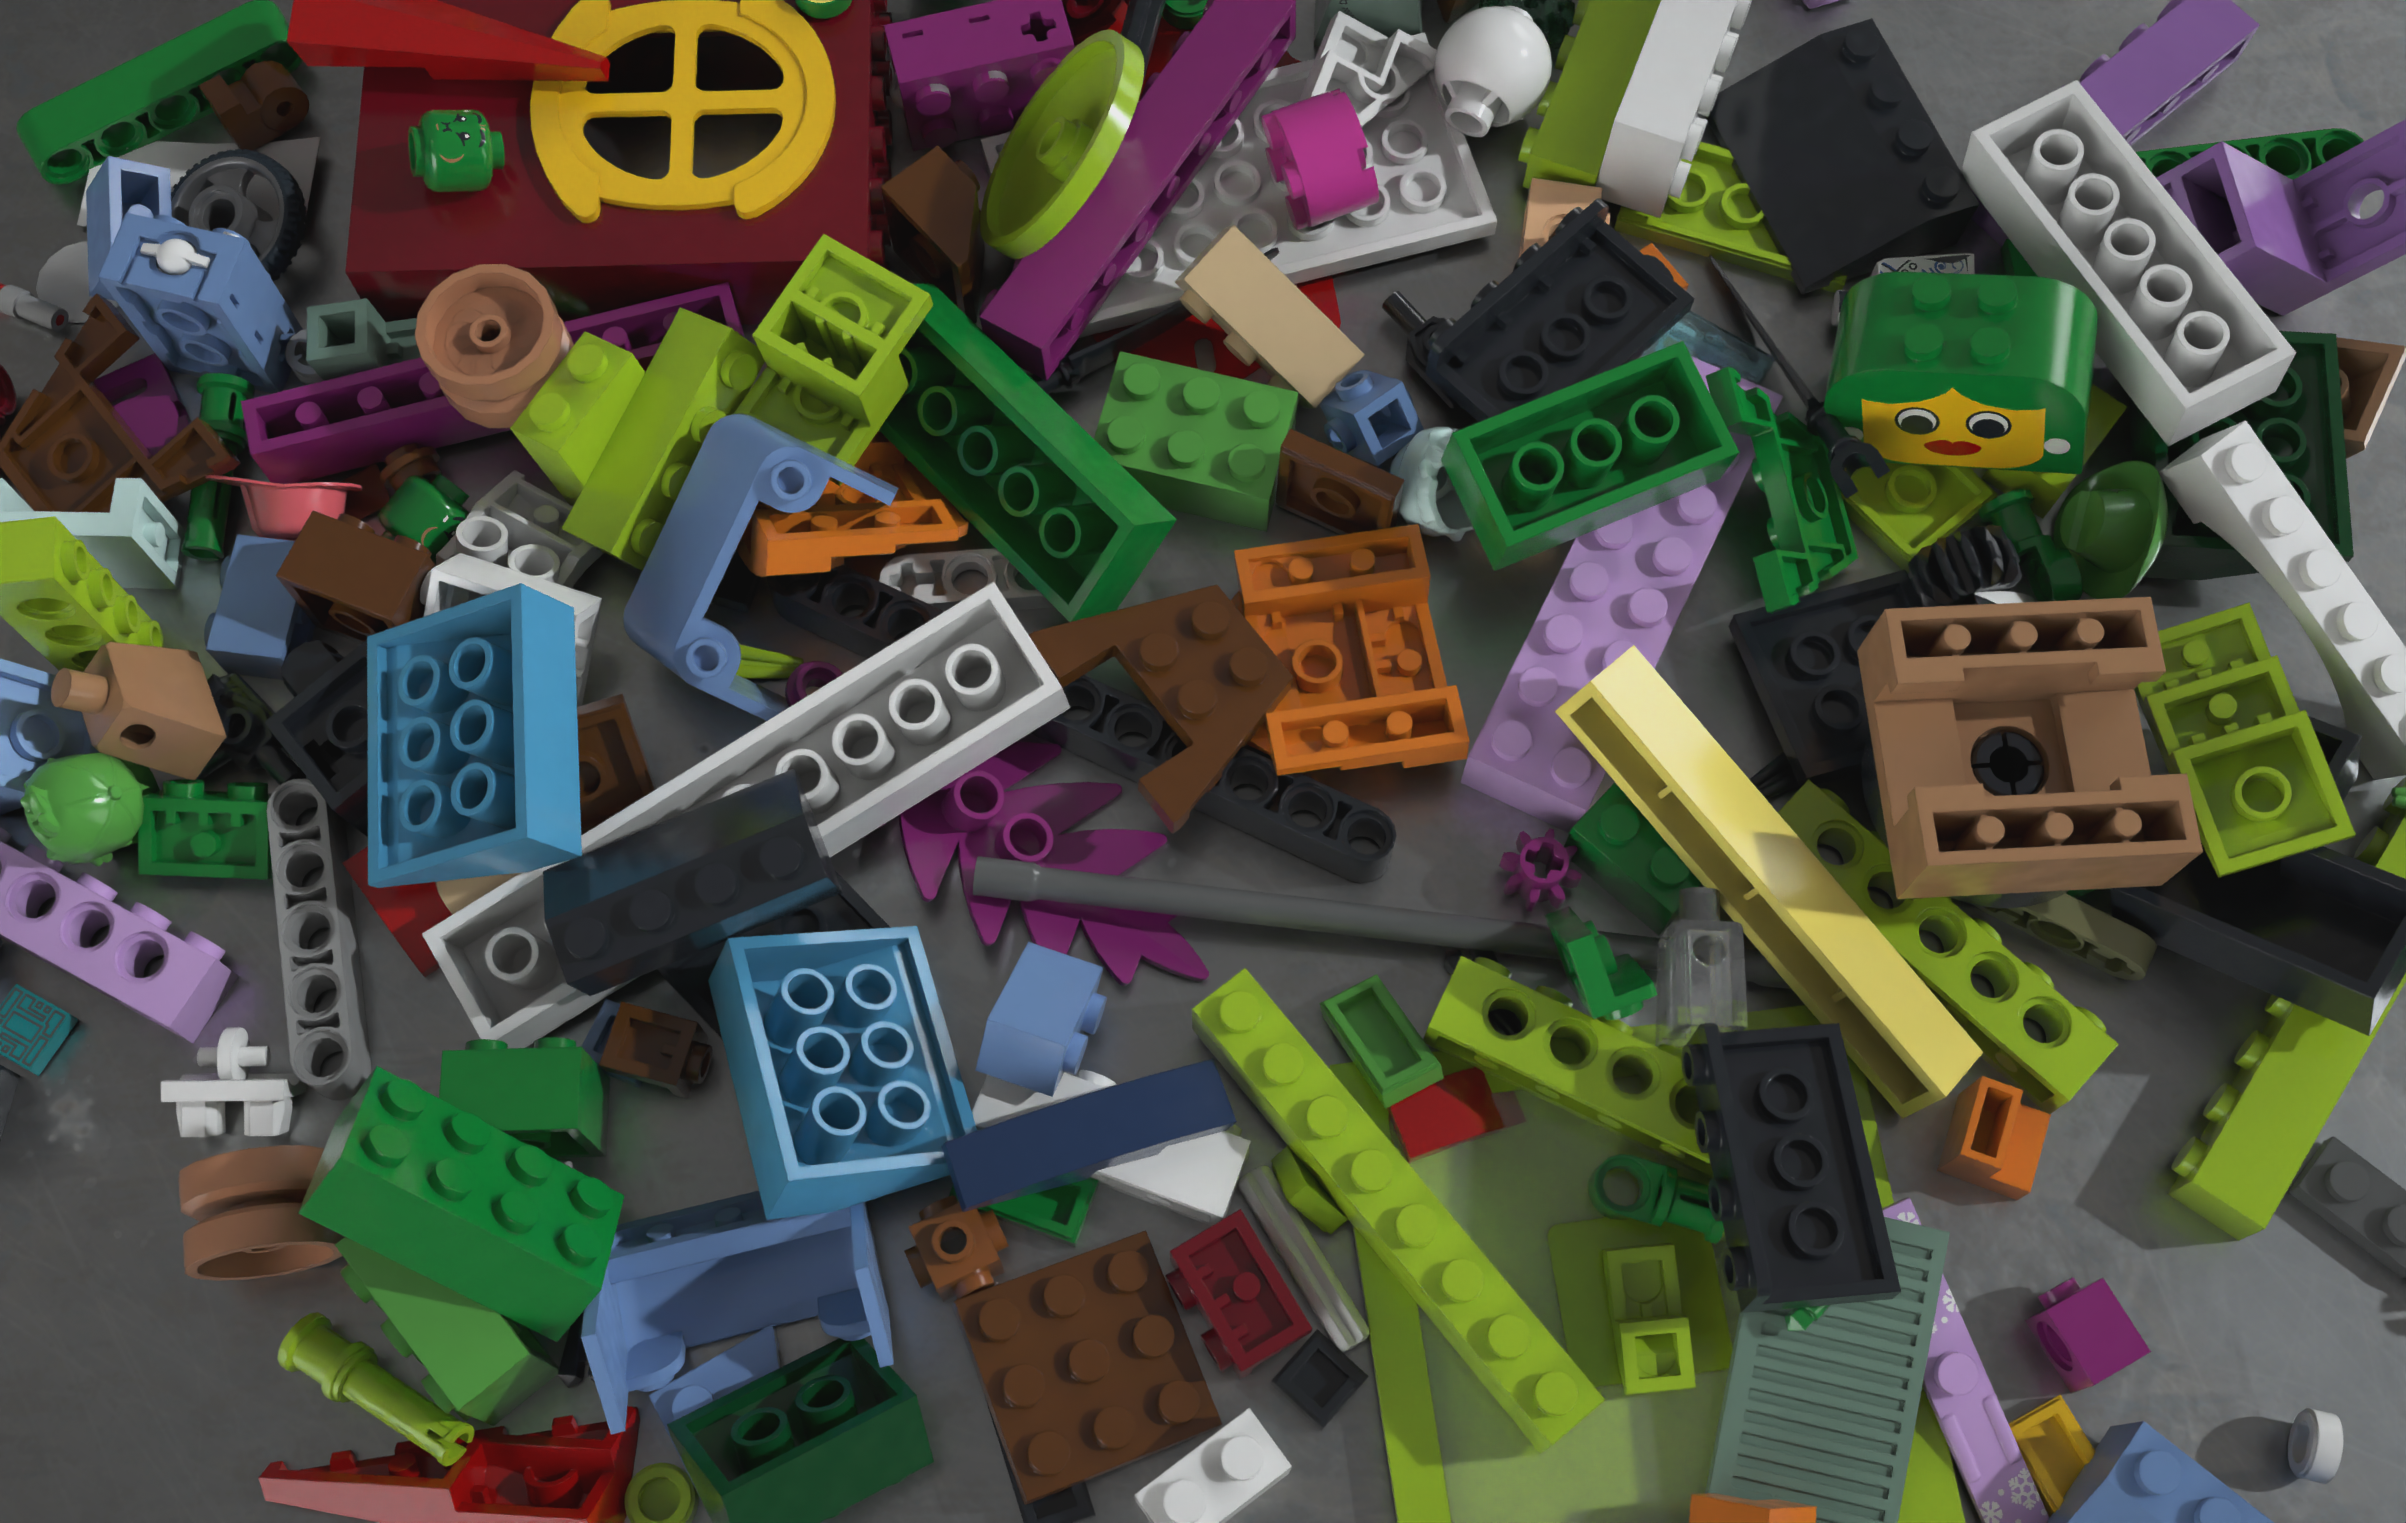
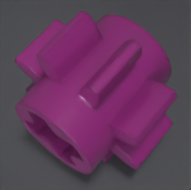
M1549 828L1544 837L1531 839L1526 832H1520L1516 840V847L1520 855L1513 852H1504L1499 864L1502 869L1513 872V875L1505 884L1504 894L1509 895L1517 892L1520 897L1526 900V911L1528 912L1534 909L1536 903L1548 900L1556 909L1561 908L1565 900V894L1561 886L1577 888L1582 874L1577 870L1568 868L1578 848L1576 845L1564 848L1560 842L1554 839L1555 832L1551 828ZM1535 862H1541L1546 865V879L1534 875Z

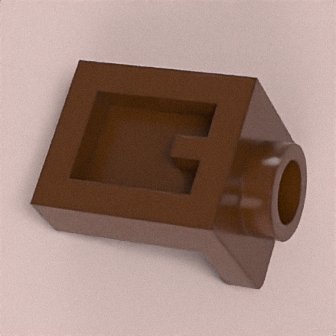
M621 1001L599 1066L607 1072L666 1087L673 1095L687 1099L693 1083L701 1084L704 1081L711 1063L713 1049L711 1045L707 1044L708 1036L698 1022Z

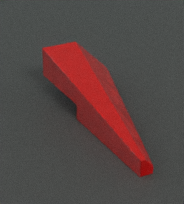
M293 0L287 36L288 44L307 66L424 67L433 80L608 81L610 62L605 56L438 0Z
M627 1406L626 1430L612 1435L607 1421L578 1426L573 1415L553 1418L552 1430L529 1434L509 1435L505 1426L475 1430L471 1443H466L459 1437L455 1440V1442L465 1447L467 1451L457 1462L447 1467L440 1464L434 1456L412 1441L396 1443L395 1455L357 1460L352 1450L332 1453L330 1465L300 1470H288L283 1461L271 1462L258 1479L265 1501L378 1523H624L627 1517L625 1493L633 1477L640 1417L637 1407Z

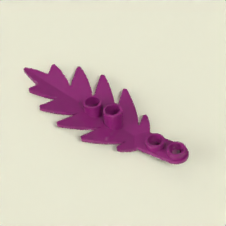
M810 661L801 664L791 673L786 683L785 697L788 706L791 707L807 697L806 688L813 686L821 688L843 673L837 667L827 662ZM1015 742L899 814V827L905 856L923 901L931 902L936 897L957 846L958 866L963 893L972 922L981 943L985 946H991L995 943L1011 899L973 895L974 873L978 856L1033 862L1048 868L1119 876L1167 842V837L1163 833L1129 829L1083 830L1062 834L1122 793V787L1117 783H1055L1006 791L1057 758L1062 752L1061 746L1058 744ZM1040 899L1033 901L1019 900L1026 928L1034 944L1067 955L1079 923L1094 953L1105 969L1121 986H1126L1132 981L1140 959L1172 974L1198 982H1203L1209 976V971L1191 945L1168 923L1178 915Z

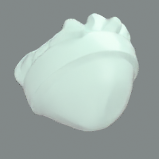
M1438 426L1420 431L1409 443L1400 449L1392 461L1390 473L1405 480L1399 514L1403 516L1408 525L1419 524L1420 533L1432 537L1446 535L1452 541H1460L1465 532L1471 531L1474 528L1441 461L1452 433L1460 429Z

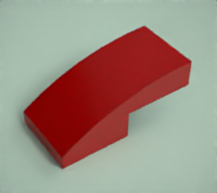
M368 846L342 863L420 973L427 977L439 969L440 966L422 933L453 914L441 899L436 883L429 882L382 888L369 886Z
M1477 1067L1443 1076L1444 1079L1387 1108L1408 1164L1468 1141L1470 1143L1527 1122L1515 1092L1509 1091L1492 1094L1484 1072Z

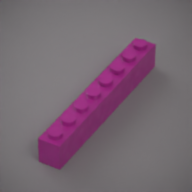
M1208 0L1203 11V17L1191 32L1185 31L1179 37L1171 60L1161 73H1153L1146 82L1141 100L1137 104L1135 115L1132 117L1126 135L1096 189L1075 216L1052 240L1036 252L1015 260L1012 274L1000 290L993 289L987 295L981 306L979 319L982 331L1019 367L1045 381L1050 378L1295 40L1296 0Z
M729 282L564 322L574 345L586 331L633 353L645 372L680 307L728 326L745 337ZM421 357L241 401L250 455L269 481L278 484L300 483L384 462L390 453L410 443H417L419 448L434 447L436 449L511 430L510 428H487L466 420L450 404L441 390L438 380L431 374Z

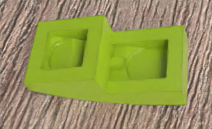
M1659 1243L1602 1249L1611 1325L1624 1393L1629 1395L1696 1388L1689 1318L1682 1314L1675 1244Z

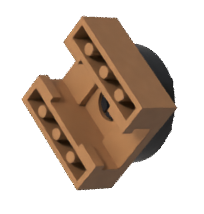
M2151 597L1885 609L1857 650L1870 728L1862 757V788L1872 823L1889 850L1897 899L1952 897L1962 902L1991 908L2027 907L2050 901L2070 890L2162 886L2203 852L2187 773L2151 775L2134 689L2141 682H2156L2166 672ZM1993 766L2002 770L2008 777L2009 782L1998 779L1992 773L1991 768L1985 767Z

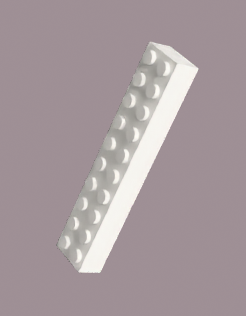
M993 581L581 835L582 855L781 773L795 769L828 855L832 857L1070 709L1062 686ZM564 862L530 872H522L422 933L481 1039L503 1041L508 1044V1049L525 1048L535 1040L545 1036L636 979L634 978L591 997L567 985L544 919L543 871Z

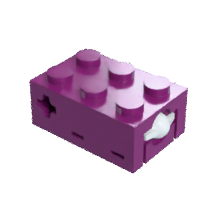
M994 0L884 25L894 71V79L890 84L889 94L892 102L903 111L913 151L926 148L933 149L937 145L940 148H945L957 141L983 135L996 136L1013 129L1041 84L1074 49V42L1062 0Z

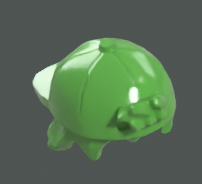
M104 753L76 754L58 759L48 758L47 763L39 766L32 776L24 782L23 786L26 790L20 803L25 809V815L32 832L49 849L46 853L49 859L68 862L70 865L90 862L98 867L103 862L108 863L111 861L113 851L138 843V829L142 824L144 812L143 795L160 791V788L149 767Z

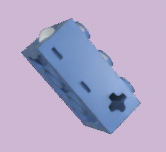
M126 213L98 278L166 368L170 371L196 377L207 373L231 374L248 380L254 385L255 390L271 394L283 391L292 370L285 356L286 345L291 337L303 328L272 281L271 276L251 248L249 241L242 235L225 228H215L213 231L187 226L183 222L167 215H155L154 218Z

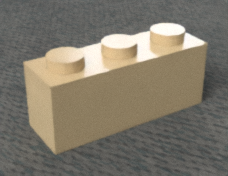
M1235 225L1224 228L1174 281L1184 291L1179 300L1188 311L1204 324L1212 318L1228 334L1223 343L1229 351L1247 366L1256 361L1272 377L1266 385L1298 392V404L1302 408H1316L1334 389L1336 383L1340 382L1365 355Z

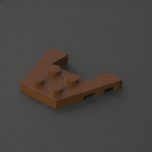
M95 294L82 311L89 315V318L75 340L72 341L65 338L54 355L59 365L42 392L35 389L32 390L0 441V467L34 511L110 513L116 478H142L158 499L164 503L210 481L205 478L206 475L221 476L235 469L241 463L210 424L198 417L154 456L150 454L94 383L98 376L140 339L114 305L99 294Z
M1217 584L1037 630L1029 634V637L1062 688L1110 658L1115 657L1187 746L1185 750L1139 778L1138 791L1172 834L1181 829L1189 819L1190 811L1205 792L1209 793L1219 781L1224 768L1239 749L1249 743L1266 721V713L1275 710L1290 691L1293 682V675Z

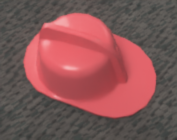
M206 475L205 477L207 480L241 487L252 529L259 537L291 541L297 539L313 510L337 519L339 514H344L347 494L362 491L361 485L352 483L313 482L278 484L217 475Z

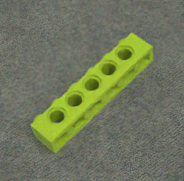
M1808 780L1778 811L1779 815L1983 1051L1980 1057L2016 1088L2023 1090V1094L2041 1110L2051 1114L2069 1102L2119 1045L2106 1034L2105 1025L2095 1014L2083 1007L2072 1005L2054 989L2051 978L2041 968L2030 962H2022L2002 945L2001 937L1993 927L1981 919L1970 918L1951 901V897L1897 899L1888 848L1878 832L1867 830L1850 815L1846 803L1834 792L1828 789H1819ZM1826 844L1837 849L1843 858L1844 864L1834 865L1825 861L1819 854L1817 845ZM1868 887H1877L1887 892L1892 899L1893 908L1886 909L1876 905L1869 896ZM1919 930H1927L1936 934L1943 944L1944 953H1936L1926 948L1920 940ZM1971 974H1979L1986 977L1993 985L1995 997H1986L1977 992L1972 985ZM2023 1018L2033 1019L2043 1027L2046 1033V1043L2037 1042L2026 1033Z
M1463 956L1460 957L1423 1038L1427 1045L1471 1066L1477 1067L1492 1076L1704 1177L1713 1178L1709 1153H1702L1698 1147L1695 1136V1124L1683 1120L1675 1107V1098L1678 1096H1691L1698 1100L1695 1086L1689 1087L1683 1076L1681 1063L1682 1049L1669 1044H1659L1657 1048L1633 1037L1634 1030L1619 1019L1606 1020L1604 1016L1593 1019V1017L1572 1008V1000L1555 989L1537 986L1533 990L1512 980V973L1506 967L1493 960L1477 957L1475 961H1472ZM1497 1009L1509 1010L1519 1018L1522 1031L1515 1035L1500 1034L1491 1026L1488 1014ZM1556 1038H1567L1574 1041L1581 1049L1583 1061L1575 1065H1568L1558 1061L1551 1052L1550 1041ZM1616 1067L1634 1069L1643 1080L1644 1091L1640 1094H1628L1621 1091L1614 1083L1612 1070Z

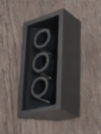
M795 769L781 773L588 852L581 857L571 859L543 871L544 919L566 983L590 997L727 941L728 938H734L843 893Z

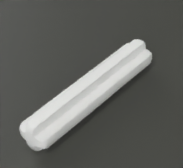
M1263 1165L1245 1174L1239 1180L1241 1194L1333 1344L1342 1352L1349 1351L1361 1344L1370 1334L1369 1327L1298 1212L1287 1201L1270 1167Z

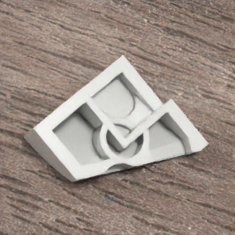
M1338 11L1329 22L1299 101L1340 88V93L1345 92L1350 99L1362 127L1434 69L1437 50L1400 29L1388 38L1347 14Z

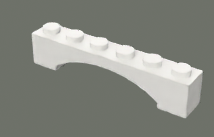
M2247 421L2201 439L2159 471L2162 480L2193 524L2204 523L2233 546L2266 579L2297 618L2319 653L2332 679L2345 719V724L2341 728L2362 736L2359 759L2373 779L2379 780L2406 775L2405 645Z

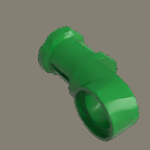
M2017 489L2004 493L1985 503L1978 510L1981 522L2001 526L2007 538L2011 539L2020 559L2019 567H2022L2037 602L2081 599L2083 583L2078 565L2067 549H2057L2050 535H2043L2030 506L2034 502L2031 490Z
M1618 1154L1608 1157L1593 1171L1589 1179L1588 1194L1592 1205L1600 1214L1610 1219L1624 1220L1632 1218L1661 1227L1664 1222L1701 1232L1704 1235V1241L1714 1244L1720 1241L1724 1232L1723 1222L1715 1221L1710 1210L1708 1198L1709 1185L1678 1176L1677 1168L1633 1155ZM1624 1169L1636 1178L1639 1185V1195L1636 1202L1627 1206L1618 1205L1606 1196L1603 1180L1608 1171Z

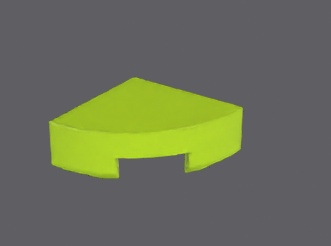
M1288 1145L1271 1160L1273 1165L1271 1167L1287 1201L1322 1231L1332 1234L1348 1220Z

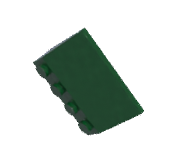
M2279 331L2295 350L2296 354L2276 392L2170 446L2166 445L2129 396L2132 461L2138 460L2150 463L2159 472L2201 439L2247 421L2345 562H2349L2354 557L2336 334ZM2163 481L2168 504L2167 531L2161 551L2144 577L2207 580L2259 573L2233 546L2204 523L2193 524Z

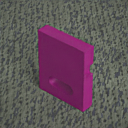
M155 353L94 380L95 385L110 403L142 388H146L143 393L113 405V407L152 456L158 453L191 423V419L169 370Z

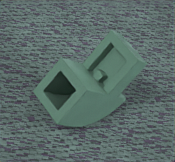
M367 298L307 307L306 361L326 381L420 358L421 355L415 340L417 318L385 322Z

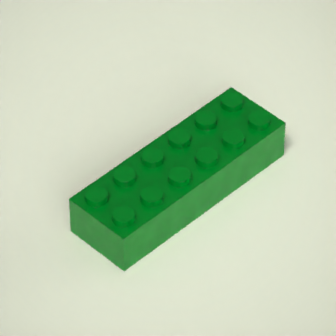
M912 283L931 295L933 306L899 354L909 387L879 431L1069 622L1117 610L1177 519L934 284Z

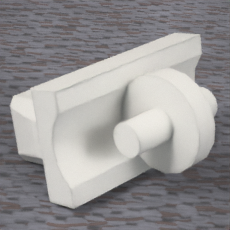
M227 1027L219 1038L218 1047H200L197 1053L199 1067H217L218 1073L184 1074L180 1080L161 1081V1102H176L180 1137H209L225 1133V1101H244V1135L277 1136L289 1131L292 1097L305 1093L306 1084L294 1072L249 1073L250 1067L268 1066L270 1064L269 1046H251L245 1028Z

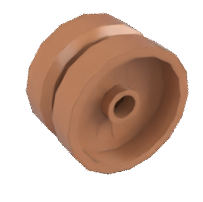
M478 264L453 273L431 290L417 315L415 340L422 360L431 374L438 380L439 386L450 404L466 420L487 428H510L574 346L571 336L563 320L558 316L556 307L546 288L529 272L507 264Z
M306 1145L248 1148L214 1155L193 1162L180 1170L178 1177L180 1211L200 1221L185 1231L183 1235L185 1274L195 1279L214 1281L248 1280L304 1271L328 1264L341 1257L342 1254L335 1244L345 1236L298 1214L324 1148Z

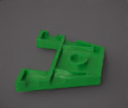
M1725 367L1706 375L1710 395L1729 432L1747 435L1752 439L1756 455L1751 464L1752 474L1757 486L1766 493L1771 517L1767 520V531L1773 546L1776 548L1770 552L1753 557L1766 611L1767 613H1774L1795 606L1800 602L1799 597L1812 593L1819 588V582L1834 577L1859 557L1842 493L1830 472L1829 450L1821 438L1812 435L1808 431L1807 425L1789 411L1780 415L1773 413L1769 396L1758 387L1745 391L1736 384L1741 381L1740 373L1732 367Z

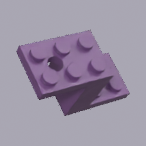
M2406 119L2294 180L2223 141L2156 178L2254 301L2282 316L2406 254ZM2383 190L2384 201L2380 210L2370 218L2361 219L2359 210L2364 198L2373 191Z

